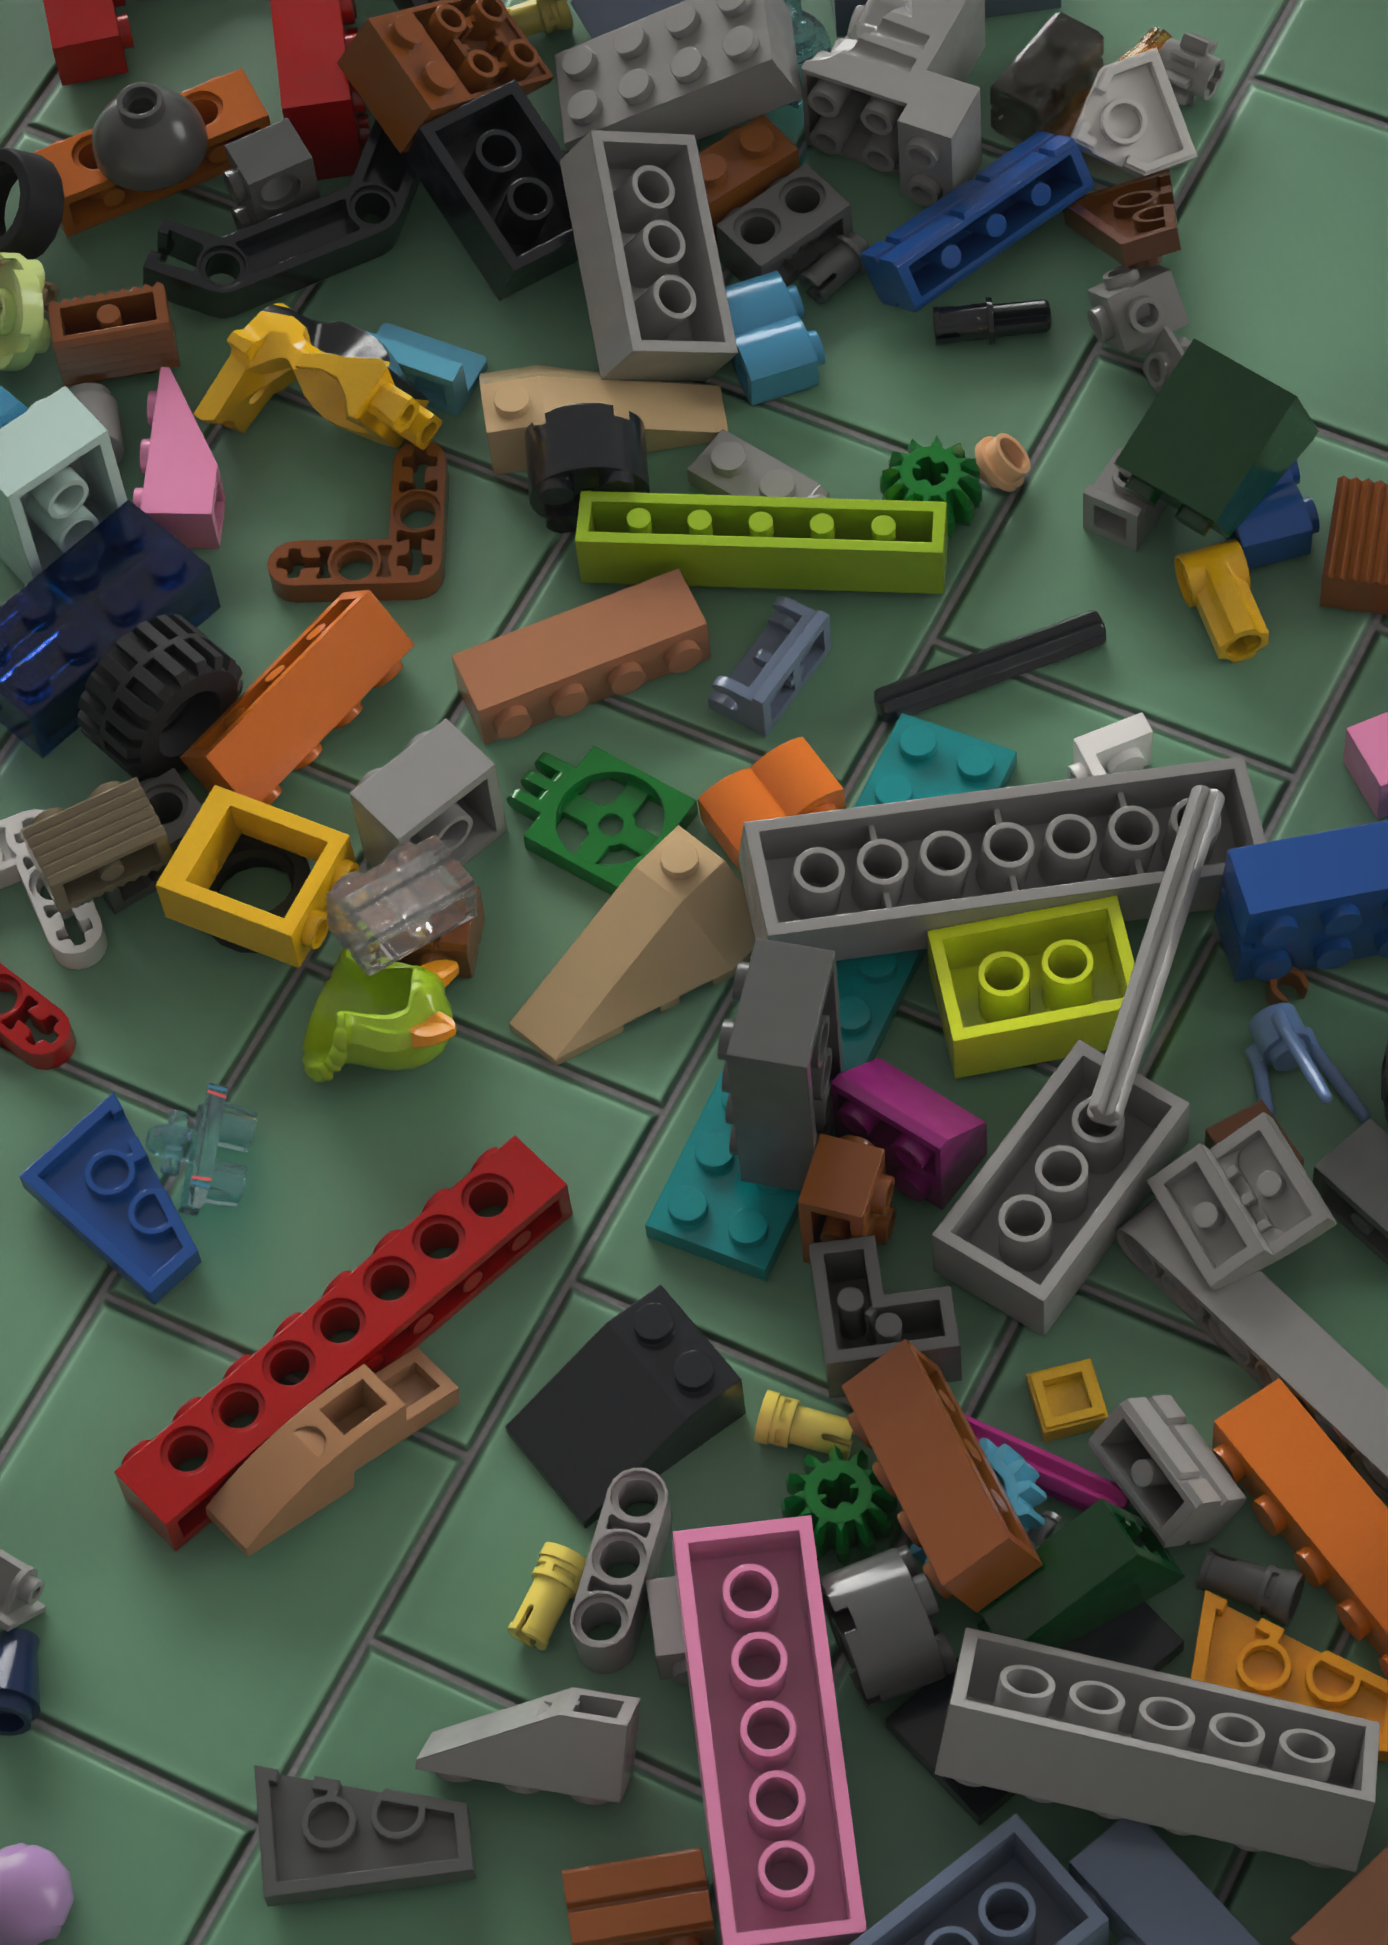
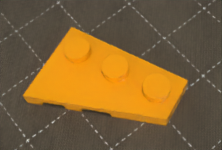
M1205 1590L1190 1679L1380 1722L1378 1761L1388 1762L1387 1679L1328 1650L1321 1653L1285 1635L1284 1628L1262 1617L1260 1621L1252 1619L1228 1607L1227 1600Z

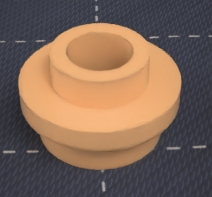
M999 433L995 437H984L975 446L976 464L980 468L981 479L992 488H1000L1004 491L1012 492L1023 484L1024 475L1030 471L1031 464L1025 449L1015 438L1006 433Z

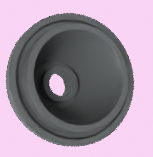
M147 82L128 85L119 95L113 98L98 116L92 133V151L100 172L114 184L136 191L164 189L183 181L200 166L208 148L206 125L196 106L186 97L170 89Z

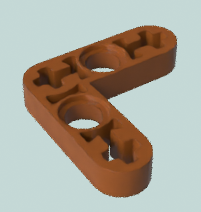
M432 441L424 450L409 442L401 446L396 452L392 469L389 538L301 540L286 542L276 547L269 556L267 566L272 588L277 596L285 601L302 603L334 602L343 592L370 590L379 601L418 600L435 594L443 585L446 562L450 478L443 449ZM418 465H429L425 470L426 489H416L414 473L417 472ZM416 510H427L435 516L434 520L424 528H409L403 524V519L407 514ZM412 549L421 550L424 566H421L420 574L417 575L408 574L413 565ZM352 561H365L372 566L370 573L362 579L350 580L340 575L341 569ZM322 564H328L330 578H322V575H324ZM293 566H304L299 573V577H288L293 571Z

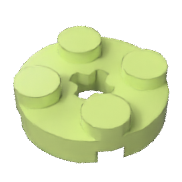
M0 252V371H19L26 368L31 363L35 353H45L48 350L51 341L50 325L44 318L42 296L45 284L44 268L39 260H27L20 253Z

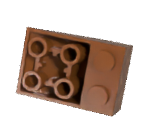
M440 0L368 18L337 62L400 154L409 152L420 126L516 79L527 96L549 84L554 78L537 50L531 45L501 0Z

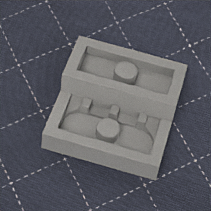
M1262 1112L1211 1149L1199 1143L1146 1180L1207 1284L1213 1290L1234 1283L1275 1263L1337 1225L1336 1220L1276 1122L1265 1112Z

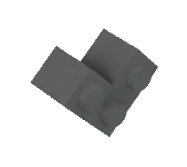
M875 1235L809 1244L812 1284L829 1399L846 1396L841 1387L843 1384L904 1339L937 1364L947 1382L962 1381L961 1346L951 1286L884 1295Z

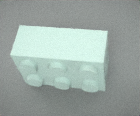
M66 386L49 397L36 401L25 413L0 429V558L40 601L42 595L52 585L56 583L67 585L84 573L128 535L133 538L137 537L108 430Z

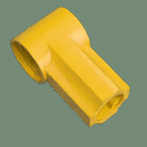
M1235 538L1175 555V573L1183 599L1189 608L1197 607L1218 659H1228L1232 663L1253 658L1256 652L1268 645L1269 631L1250 590L1251 579L1248 564L1242 547Z

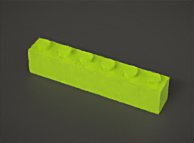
M581 491L575 537L581 583L638 584L679 568L688 586L945 594L948 551L947 502Z

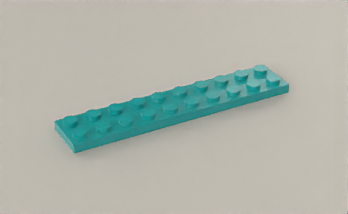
M901 713L855 807L1005 788L1017 766V752ZM927 949L836 961L844 1071L875 1059ZM722 1070L645 1224L646 1234L648 1238L767 1281L799 1215L798 1199L801 1191L741 1181L738 1156L729 1153L733 1124H727L725 1120L729 1093L722 1092ZM835 1125L832 1134L833 1137H835Z

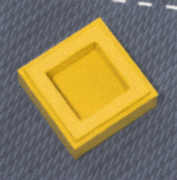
M1091 1358L1026 1374V1386L1044 1443L1097 1430L1108 1417Z

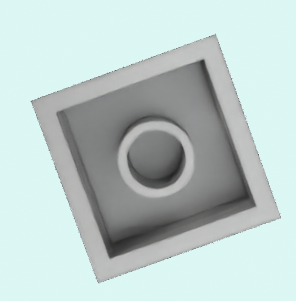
M447 718L430 731L421 732L413 737L402 753L382 768L369 771L361 778L356 788L350 792L364 857L384 878L441 883L507 832L495 764Z

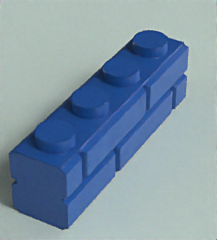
M1038 131L978 172L975 180L968 179L888 234L884 242L879 240L860 254L861 261L878 298H880L883 304L893 307L900 306L901 309L917 312L1094 189V181L1078 144L1071 137L1062 135L1055 137L1053 133Z

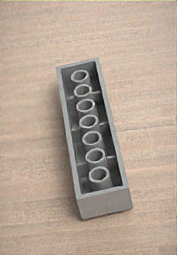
M1244 756L744 822L738 859L755 938L834 950L836 961L928 949L927 931L1115 895L1118 897L1124 922L1150 918L1191 790L1197 785L1218 789L1223 793L1225 801L1188 913L1216 909L1220 887H1224L1222 876L1228 849L1266 843Z

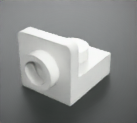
M1143 712L1074 738L1073 765L1067 767L1068 778L1073 779L1141 770L1145 766L1150 765L1152 761L1153 731Z

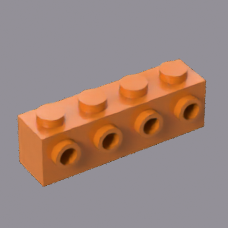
M370 590L343 592L189 747L180 759L209 793L214 785L270 805L282 792L279 784L292 770H300L317 758L323 749L320 742L333 728L339 729L347 725L361 712L363 705L360 701L373 687L378 688L385 685L401 671L403 663L400 660L415 644Z

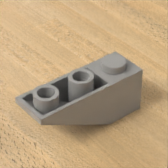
M574 1687L433 1731L416 1759L415 1769L435 1772L439 1778L449 1782L461 1783L477 1779L501 1783L506 1789L521 1794H532L541 1790L568 1794L575 1801L587 1805H602L608 1802L620 1803L634 1773L641 1698Z

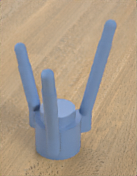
M1290 1003L1273 1004L1253 1016L1249 1022L1248 1029L1255 1043L1245 1049V1054L1253 1069L1258 1101L1263 1100L1274 1118L1275 1110L1267 1069L1269 1065H1273L1275 1070L1282 1072L1300 1067L1319 1100L1323 1104H1329L1332 1102L1333 1096L1317 1069V1065L1361 1122L1365 1123L1371 1118L1370 1112L1359 1099V1096L1319 1045L1312 1028L1304 1027L1294 1005Z

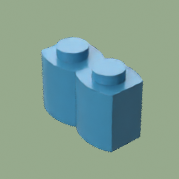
M778 271L725 286L738 354L731 361L749 403L752 406L819 385L818 366L825 364V353L817 331L811 330L807 332L801 319H804L805 313L796 286L786 287Z

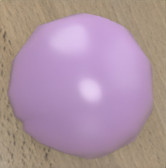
M18 1843L0 1849V1945H38L48 1939H56L61 1932V1926L65 1925L74 1903L70 1872L52 1851L38 1845Z

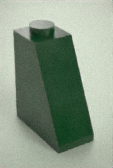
M1099 1499L1035 1548L1043 1565L979 1612L983 1619L977 1623V1626L981 1631L1060 1649L1182 1580L1185 1575L1167 1548H1163L1142 1518L1103 1499Z

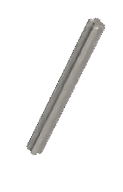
M1197 785L1191 790L1089 1102L1087 1116L1093 1122L1102 1123L1108 1127H1115L1121 1123L1225 801L1223 793L1218 789Z

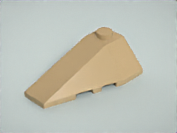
M543 365L479 374L486 432L494 475L526 471L525 431L527 427L533 422L536 430L546 423L545 413L571 404L604 403L613 405L614 416L630 420L629 411L638 415L645 426L647 452L711 443L722 429L728 432L722 392L719 385L684 381L601 380L600 372Z
M678 825L632 869L510 1021V1030L557 1066L622 1033L625 1024L652 1010L659 1008L662 1013L680 1004V996L710 981L715 986L733 977L738 963L750 960L755 942L743 884L724 859Z

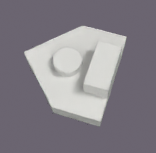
M1157 47L1106 65L1098 71L1070 136L1078 144L1080 151L1136 178L1173 168L1198 157Z

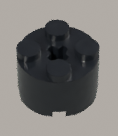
M578 403L558 407L545 413L546 423L536 430L533 422L527 427L525 431L529 501L532 509L540 516L546 518V527L549 530L558 533H569L576 530L581 491L650 493L645 426L638 415L629 411L630 420L614 416L613 405Z

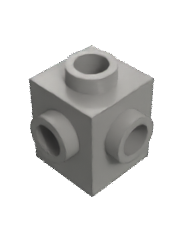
M1158 264L1144 269H1130L1123 265L1116 267L1102 276L1104 283L1087 290L1093 307L1087 312L1088 320L1095 336L1101 343L1105 342L1106 345L1125 353L1129 352L1130 355H1139L1151 351L1164 326H1169L1173 332L1190 324L1171 270Z

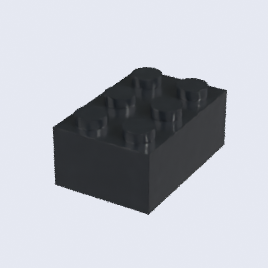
M516 79L420 126L406 157L407 162L499 301L578 261L560 160L565 156V153Z

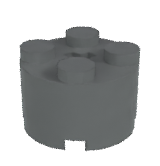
M907 1545L897 1549L891 1548L820 1577L823 1606L840 1653L844 1652L851 1669L856 1668L857 1670L850 1673V1677L866 1708L911 1692L956 1672L957 1661L945 1633H939L932 1616L939 1612L934 1593L925 1574H919Z

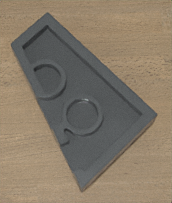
M254 1765L263 1892L268 1907L476 1879L471 1819L467 1803L385 1789L382 1792L343 1786L340 1780L315 1776L314 1780L281 1775L278 1769Z

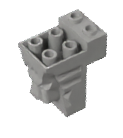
M868 0L866 5L856 6L851 16L846 37L836 39L831 53L822 50L811 60H805L801 67L806 144L814 146L826 154H838L868 164L880 172H891L900 175L901 196L912 199L917 204L929 207L968 179H973L982 164L980 87L965 82L986 47L985 0Z

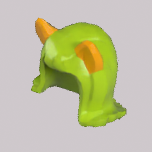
M345 943L337 962L334 964L330 979L326 981L323 991L317 998L305 1031L302 1062L308 1078L313 1079L314 1082L331 1081L333 1073L335 1071L339 1072L344 1064L392 1071L415 1069L431 1062L442 1054L451 1037L455 1036L457 1031L453 1020L452 1008L445 994V988L459 974L458 963L445 959L434 960L422 966H411L389 960H369L357 956L355 948L349 943Z

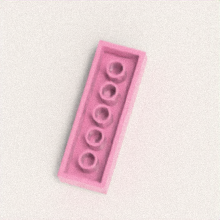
M808 1515L673 1531V1559L721 1945H849L866 1932L867 1927L812 1517Z

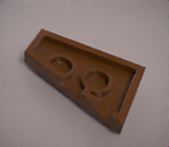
M1169 169L1085 194L1063 210L1067 226L1124 267L1130 269L1149 268L1159 264L1163 260V255L1181 250Z

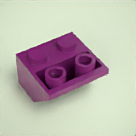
M881 1058L839 1073L831 1083L835 1137L840 1138L844 1135H854L868 1140L875 1147L885 1149L886 1175L893 1176L895 1178L894 1186L911 1200L922 1202L925 1199L943 1210L987 1154V1122Z

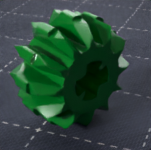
M936 436L931 446L922 447L912 439L908 446V454L892 451L891 458L888 461L889 468L882 470L880 477V492L883 494L882 500L947 502L949 539H951L955 531V524L971 525V521L974 518V509L980 507V502H982L983 488L979 482L980 468L976 464V459L965 458V451L962 449L961 443L944 449L938 436Z
M834 1444L829 1450V1461L822 1463L819 1459L808 1453L803 1460L805 1474L789 1473L786 1480L787 1492L791 1496L784 1498L781 1502L783 1518L811 1515L817 1561L829 1549H835L838 1561L845 1566L850 1560V1548L857 1547L861 1552L871 1557L876 1550L874 1536L889 1537L893 1531V1519L888 1514L897 1509V1498H894L885 1490L874 1474L873 1469H868V1455L864 1453L863 1449L857 1452L849 1461H845L842 1459L841 1450Z

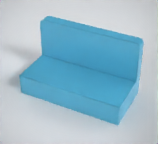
M390 323L382 324L377 334L366 331L386 346L404 375L430 400L427 404L428 407L457 417L460 416L480 381L479 374L485 373L488 367L487 359L484 355Z

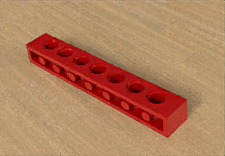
M515 1135L500 1148L493 1147L485 1151L475 1161L471 1172L451 1189L444 1188L436 1192L427 1201L422 1213L402 1230L395 1229L386 1234L378 1242L373 1254L353 1271L348 1270L337 1275L328 1284L323 1296L303 1313L297 1312L287 1317L278 1326L273 1338L253 1355L248 1354L237 1359L227 1369L223 1380L202 1398H192L182 1405L168 1427L152 1440L141 1441L132 1447L124 1456L121 1466L114 1471L125 1500L175 1552L178 1551L212 1522L206 1515V1506L228 1479L265 1441L301 1409L363 1364L375 1374L415 1349L572 1216L573 1212L567 1184ZM490 1206L505 1208L500 1214L493 1217L478 1215L481 1210ZM441 1247L456 1249L454 1253L445 1258L435 1259L429 1257L434 1250ZM400 1288L407 1290L403 1296L395 1300L387 1301L379 1298L390 1289ZM343 1330L357 1332L352 1339L346 1342L335 1343L329 1341L334 1334ZM293 1372L307 1374L301 1382L294 1385H282L279 1383L283 1377ZM252 1414L257 1416L254 1422L246 1427H229V1424L240 1415ZM189 1458H206L203 1465L196 1470L188 1472L178 1470L179 1466Z

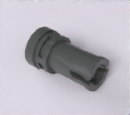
M1211 1547L1202 1563L1197 1588L1253 1606L1255 1613L1265 1614L1273 1619L1274 1622L1288 1626L1295 1615L1302 1596L1305 1574L1293 1569L1282 1570L1273 1564L1266 1568Z

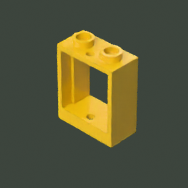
M214 785L158 879L156 888L166 918L300 969L310 949H318L325 940L330 926V914L340 897L345 899L353 891L358 879L359 865L355 861L350 835ZM241 834L316 861L315 866L285 918L209 890Z

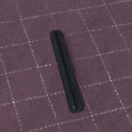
M1090 610L882 686L874 691L876 709L884 722L891 723L898 720L901 713L907 715L918 713L1103 645L1106 642L1104 622L1097 611Z

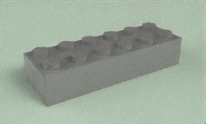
M966 1627L934 1774L955 1779L966 1786H987L1021 1794L1039 1803H1060L1090 1810L1108 1819H1129L1163 1827L1177 1835L1202 1836L1232 1843L1250 1852L1266 1851L1301 1859L1319 1868L1335 1867L1356 1872L1375 1805L1380 1722Z

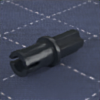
M985 297V303L933 307L936 345L972 340H989V345L995 344V337L1044 333L1049 331L1052 326L1050 304L1044 299L992 304V297Z

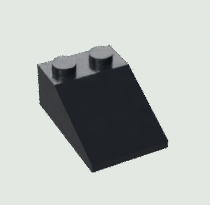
M659 1285L609 1320L505 1428L508 1435L584 1528H587L599 1519L607 1490L612 1480L622 1471L631 1468H647L661 1475L746 1414L742 1379L664 1287Z

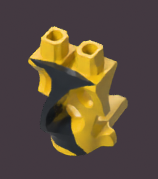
M283 303L271 304L260 311L244 329L232 331L226 340L231 347L230 356L193 413L194 416L206 424H222L233 432L245 433L272 395L284 390L292 382L298 380L306 399L330 423L375 443L395 449L399 448L404 439L421 450L426 449L443 420L425 408L430 400L404 375L395 358L377 338L364 330L342 321L319 322L309 319Z

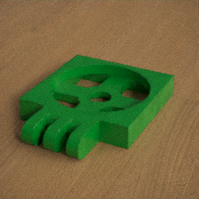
M594 745L577 767L547 752H543L534 763L537 770L543 775L529 770L520 781L521 785L529 793L519 788H514L506 799L512 809L534 821L523 835L527 850L610 895L616 891L632 869L678 825L686 830L698 814L697 800ZM609 778L625 787L613 804L599 806L581 796L591 782ZM648 800L661 806L664 811V825L659 837L636 825L635 817ZM564 817L583 826L587 830L586 839L574 854L564 846L557 833V826ZM609 817L620 819L623 823L622 830L615 835L602 833L599 825L604 819ZM623 849L638 856L621 864H600L609 852H618Z

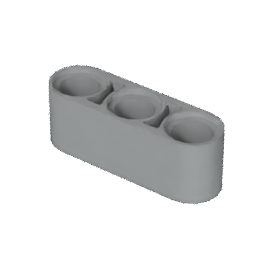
M631 1468L622 1471L612 1480L607 1490L571 1610L570 1627L578 1658L587 1669L596 1673L610 1674L622 1670L631 1662L636 1652L649 1608L646 1580L658 1577L672 1530V1513L665 1482L656 1472L647 1468ZM637 1502H649L655 1505L654 1510L641 1517H634L625 1513V1510L630 1505ZM621 1562L631 1563L638 1567L633 1574L625 1578H613L606 1574L609 1568ZM601 1624H612L619 1628L615 1636L605 1641H596L587 1636L589 1631Z

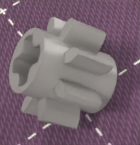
M1185 32L1181 42L1170 38L1161 48L1159 54L1178 104L1193 106L1197 97L1209 100L1216 92L1225 69V61L1213 56L1218 42L1194 32L1192 34Z

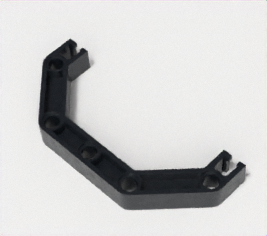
M440 0L393 1L400 11ZM375 119L351 183L343 189L223 237L163 217L158 229L157 252L150 250L143 266V286L147 284L153 287L159 282L165 287L168 302L211 317L227 318L383 256L392 250L396 244L420 183L419 178L406 160L408 152L400 154ZM371 213L380 216L384 221L370 224L362 221L359 217L363 214ZM168 256H171L196 268L194 270H187L165 263ZM222 273L230 275L235 281L230 284L221 285L214 283L209 278L215 274Z

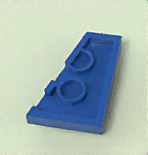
M114 1092L19 1175L23 1188L153 1305L160 1301L202 1262L191 1236L166 1189L162 1186L138 1136L135 1135Z

